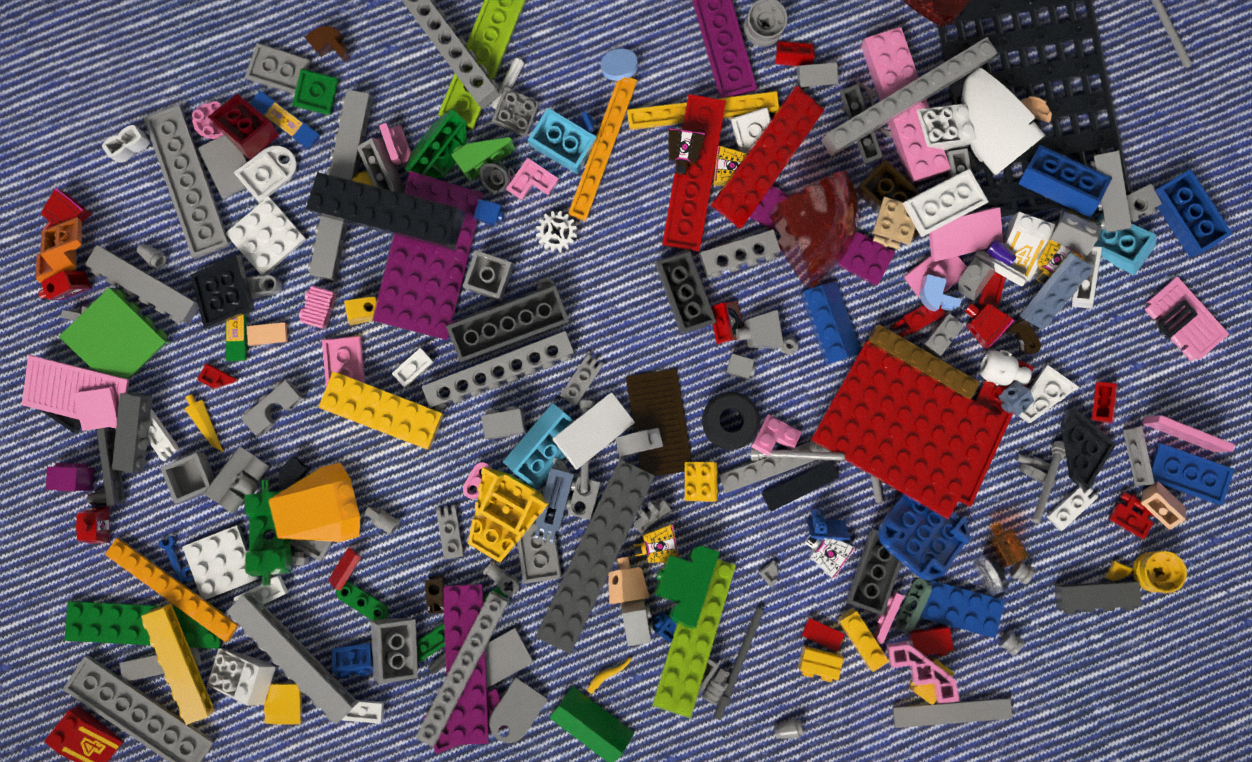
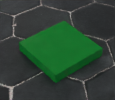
M300 69L292 106L330 116L339 79Z

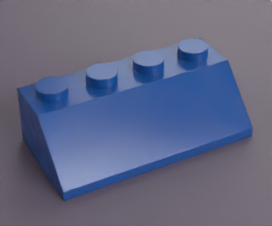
M1040 145L1025 170L1019 185L1091 218L1112 178Z
M837 282L803 291L800 295L825 365L827 366L858 355L861 348Z

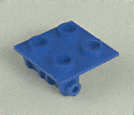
M819 508L812 511L811 518H806L811 538L817 540L834 539L836 541L850 540L845 520L825 519L823 511Z

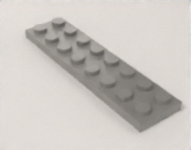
M177 105L144 117L192 258L196 259L229 247L228 237L225 234L221 217L182 107Z
M89 655L82 659L62 689L168 762H202L215 743L213 739L191 724L186 725L182 718L129 682H124L120 676Z

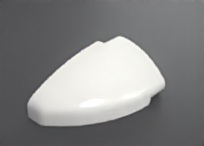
M977 68L965 79L961 104H967L972 127L977 137V140L971 143L970 146L980 162L984 161L991 172L996 175L1044 137L1045 134L1035 122L1029 125L1034 120V115L1003 84L984 69Z

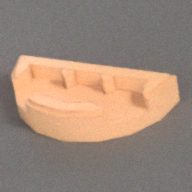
M1030 96L1021 100L1023 105L1036 119L1048 123L1051 121L1052 113L1043 99Z

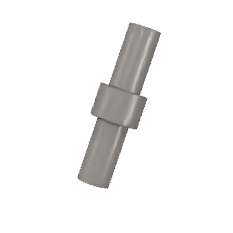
M1018 454L1016 457V461L1030 465L1038 470L1044 469L1049 471L1051 465L1037 457L1031 458Z

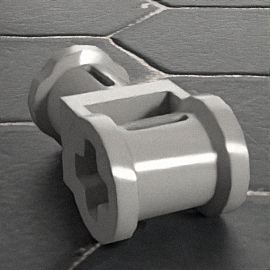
M495 560L483 571L484 575L487 574L495 581L494 583L500 587L503 594L512 595L518 591L520 587L519 580L498 567ZM513 582L514 584L512 585V587L514 589L511 588L510 590H508L507 583Z

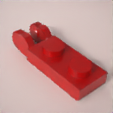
M923 305L902 317L901 320L892 324L891 327L896 329L905 323L908 330L898 334L903 338L943 317L946 313L941 309V306L938 310L931 311Z

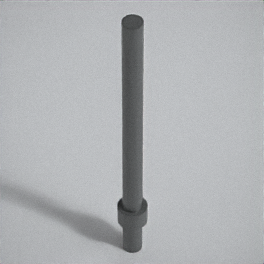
M757 608L728 679V686L723 692L720 701H718L719 704L714 714L715 719L721 720L726 706H729L731 693L764 612L760 608Z

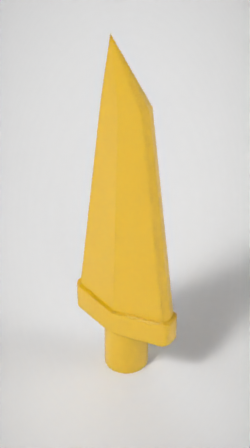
M193 394L186 396L185 398L189 404L188 407L184 408L186 413H188L210 445L223 452L203 400L196 402Z

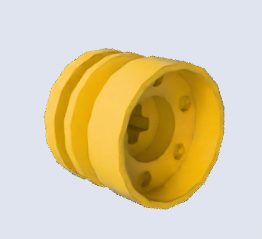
M1168 551L1145 552L1137 557L1132 567L1134 580L1140 583V587L1143 590L1149 592L1173 593L1183 586L1187 577L1186 566L1182 559Z

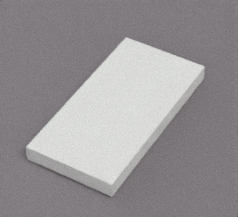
M969 168L905 201L903 206L920 236L923 237L988 203V200Z
M611 392L556 435L553 441L577 470L635 422Z

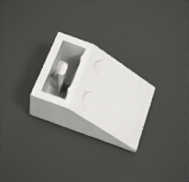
M967 104L917 110L927 147L948 151L964 149L977 140L969 117Z
M220 648L218 649L207 685L247 706L264 705L276 667L263 660Z

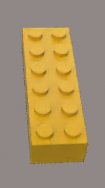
M334 371L318 407L427 450L431 449L444 416L439 411Z

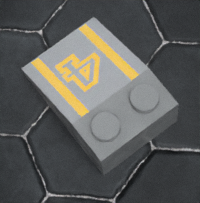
M1064 207L1050 240L1088 256L1099 238L1102 229L1101 222L1068 207Z

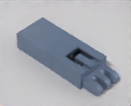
M550 468L543 494L549 505L536 519L535 539H538L540 532H543L542 541H546L547 535L550 534L549 542H554L556 531H559L575 474ZM548 507L556 509L555 516L549 513L548 519L545 520Z

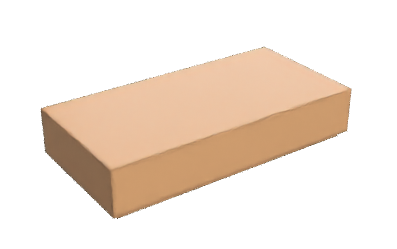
M283 322L247 326L248 345L288 342L287 324Z

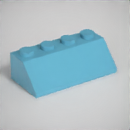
M552 403L503 462L512 472L538 490L548 478L550 468L555 466L553 464L554 458H557L558 461H562L565 458L564 453L553 441V438L572 424L574 420Z

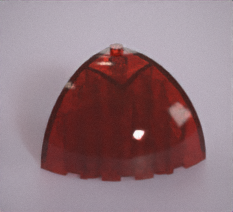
M846 170L836 172L832 178L829 175L820 179L817 185L813 183L801 191L802 194L800 195L796 192L775 205L769 216L781 235L778 241L779 248L804 288L809 286L814 288L822 283L820 279L837 267L847 254L854 240L859 215L858 198L853 181Z

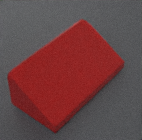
M776 42L775 64L791 66L813 65V43Z

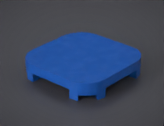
M904 494L894 504L878 528V536L882 545L915 575L924 580L937 579L949 571L947 570L972 537L969 535L967 525L969 521L965 516L959 517L955 512H952L950 518L946 519Z

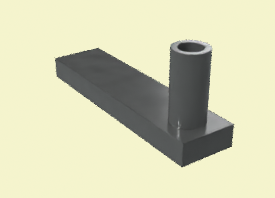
M115 428L97 429L105 491L88 494L87 501L90 505L107 502V506L124 504L125 496L121 471L112 469L116 431Z

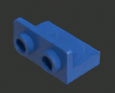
M366 643L332 649V672L341 679L349 678L350 675L355 674L360 676L369 675L370 672H373L372 644Z

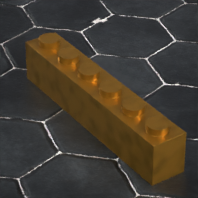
M880 324L873 328L866 340L968 399L973 397L980 384L979 381Z

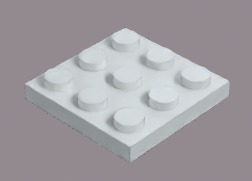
M269 196L225 233L262 276L267 275L307 240Z
M239 525L183 546L199 594L204 600L259 579L258 576L252 577L245 573V553H247L248 548Z

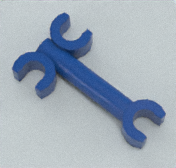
M168 537L169 545H166L164 540H159V546L162 549H166L175 573L169 575L181 583L193 581L194 577H189L187 574L191 570L190 567H186L183 570L174 549L176 544L175 537Z

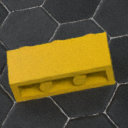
M852 608L837 618V621L868 669L874 672L889 662L856 610Z

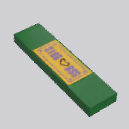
M247 313L226 322L227 362L247 361Z

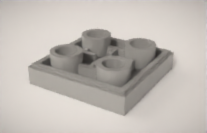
M505 86L491 123L526 138L540 102Z

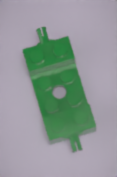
M262 480V492L245 495V514L249 517V552L245 553V573L252 577L262 576V586H270L272 574L291 573V539L277 537L269 499L282 491H270V480ZM273 530L275 532L274 538L266 540V533Z

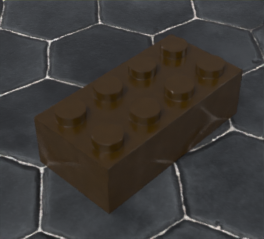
M886 159L855 190L878 214L884 197L904 203L921 194ZM916 227L912 237V241L919 235V232L916 229Z

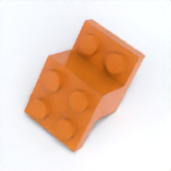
M78 217L41 231V250L36 257L35 276L39 283L61 271H73L76 269L77 248L82 246V222Z

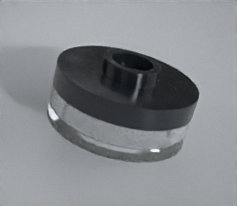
M986 554L974 560V567L978 577L992 596L1008 589L1005 573L992 555Z

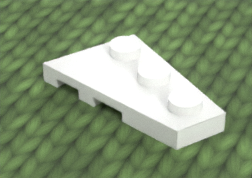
M1045 365L1029 388L1034 402L1019 417L1031 423L1079 387L1049 365Z

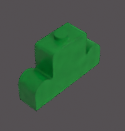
M698 546L690 551L688 561L671 555L665 559L663 568H659L656 575L658 583L655 595L677 603L670 610V618L674 623L689 629L697 627L720 552L704 546Z

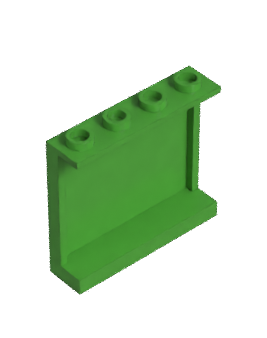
M109 287L59 337L94 371L130 379L165 344H170L171 342L167 339L169 337L167 333L162 329L158 330L153 325L155 322L149 316L142 315L139 312L141 310L140 307L134 302L130 303L125 298L127 295L121 289Z

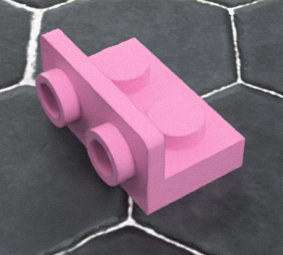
M387 123L379 125L391 161L395 166L407 163L411 151L402 126L398 125L390 128Z

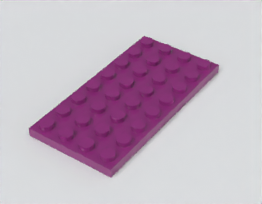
M410 171L404 194L457 207L466 215L455 251L393 235L372 321L448 340L449 333L446 325L453 320L477 222L474 219L478 200H482L484 193Z

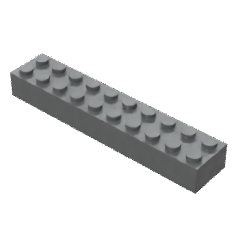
M621 459L619 460L535 636L536 638L571 654L655 477L654 475Z

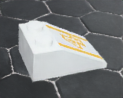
M1018 212L1011 217L1003 243L1017 256L1010 267L1027 276V281L1030 282L1038 267L1037 262L1051 239L1055 224Z

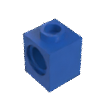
M479 199L474 219L478 222L498 227L499 222L502 223L505 212L502 211L501 205Z

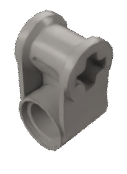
M271 275L247 278L252 299L276 295L283 289L282 281ZM274 281L273 288L269 289V283Z

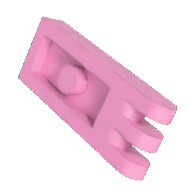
M894 591L891 592L884 615H878L876 620L878 624L873 633L876 642L881 644L885 641L903 600V595Z

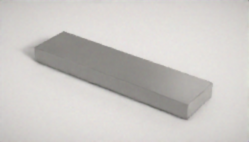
M190 647L196 665L200 666L199 648ZM157 655L119 663L124 682L165 673L162 666L158 663Z

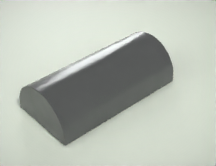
M688 251L656 261L654 264L680 335L689 334L715 324L716 320L691 252Z
M871 528L846 602L883 616L902 562L882 545L878 536V530Z

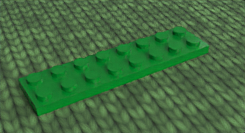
M68 601L64 641L151 645L149 633L142 623V615L150 610L161 607V605ZM173 606L189 647L221 648L222 639L178 607Z

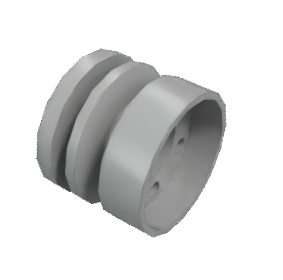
M776 0L756 1L751 6L744 22L746 38L758 47H768L774 44L780 38L787 24V13L784 6ZM763 23L766 24V27H765V28H762V27H761V25H763Z

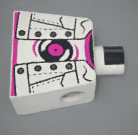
M810 534L804 542L813 548L809 556L833 579L855 549L842 541L834 539L817 540L811 538Z

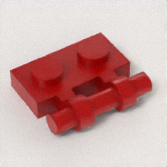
M1123 491L1120 494V498L1125 500V505L1116 503L1108 520L1145 540L1154 523L1147 518L1149 515L1155 516L1141 504L1137 496ZM1134 506L1139 508L1140 514L1133 511L1132 508Z

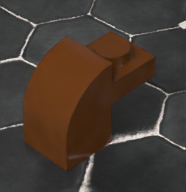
M321 26L305 36V39L320 57H323L333 49L343 62L350 58L346 53L348 48L342 42L344 38L333 27Z

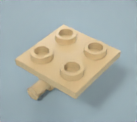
M884 197L873 230V234H875L873 241L885 247L888 246L898 250L900 243L911 244L915 225L902 202Z

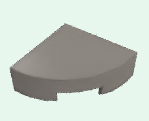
M772 560L758 572L771 588L776 583L778 576L777 565Z

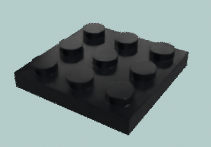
M232 256L191 274L205 329H210L255 310L241 256Z

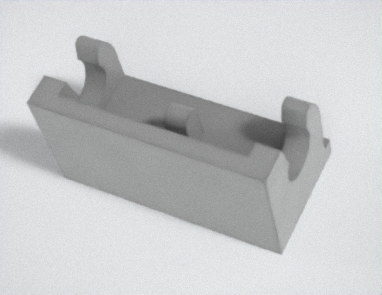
M837 62L803 65L796 68L798 87L800 88L838 84Z

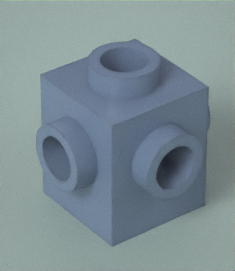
M1017 381L1005 389L999 396L1002 402L1001 407L1007 413L1012 412L1017 417L1034 402L1030 390Z

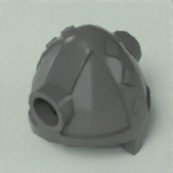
M497 162L487 163L480 169L482 183L493 194L503 192L509 185L510 179L514 177L512 168H507Z

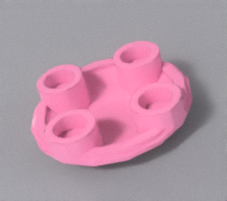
M213 101L202 104L192 113V123L195 130L205 138L217 139L224 135L208 118L211 113L222 106L219 102Z

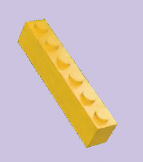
M169 603L148 611L142 615V623L149 633L152 647L156 650L158 663L165 672V680L172 689V697L178 704L181 718L184 719L187 725L208 717L215 709L172 604Z

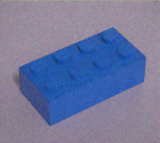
M1191 169L1155 189L1162 203L1157 208L1189 258L1203 253L1233 234Z

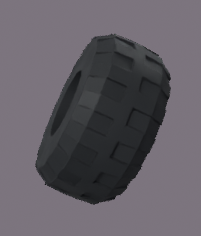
M725 392L715 396L708 402L703 411L702 426L705 435L713 444L723 449L734 450L746 446L755 438L760 426V415L756 405L746 395L737 392ZM727 409H734L742 418L740 429L733 433L725 431L719 422L721 413Z

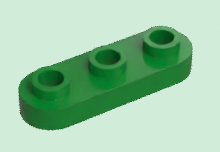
M346 582L341 590L336 589V595L339 600L370 620L388 618V606L354 583ZM343 589L349 591L347 596L343 594ZM360 599H363L365 601L364 606H361L359 604ZM376 609L381 611V616L375 614Z

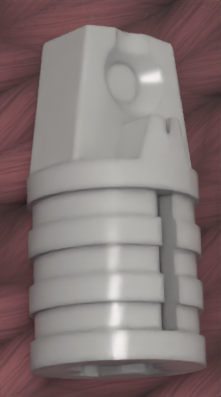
M368 507L364 512L365 515L372 519V524L388 532L389 535H392L400 524L399 519L391 516L381 508L377 511L372 507Z
M720 669L717 676L713 675L702 698L717 706L718 701H720L723 692L728 686L726 682L730 673Z

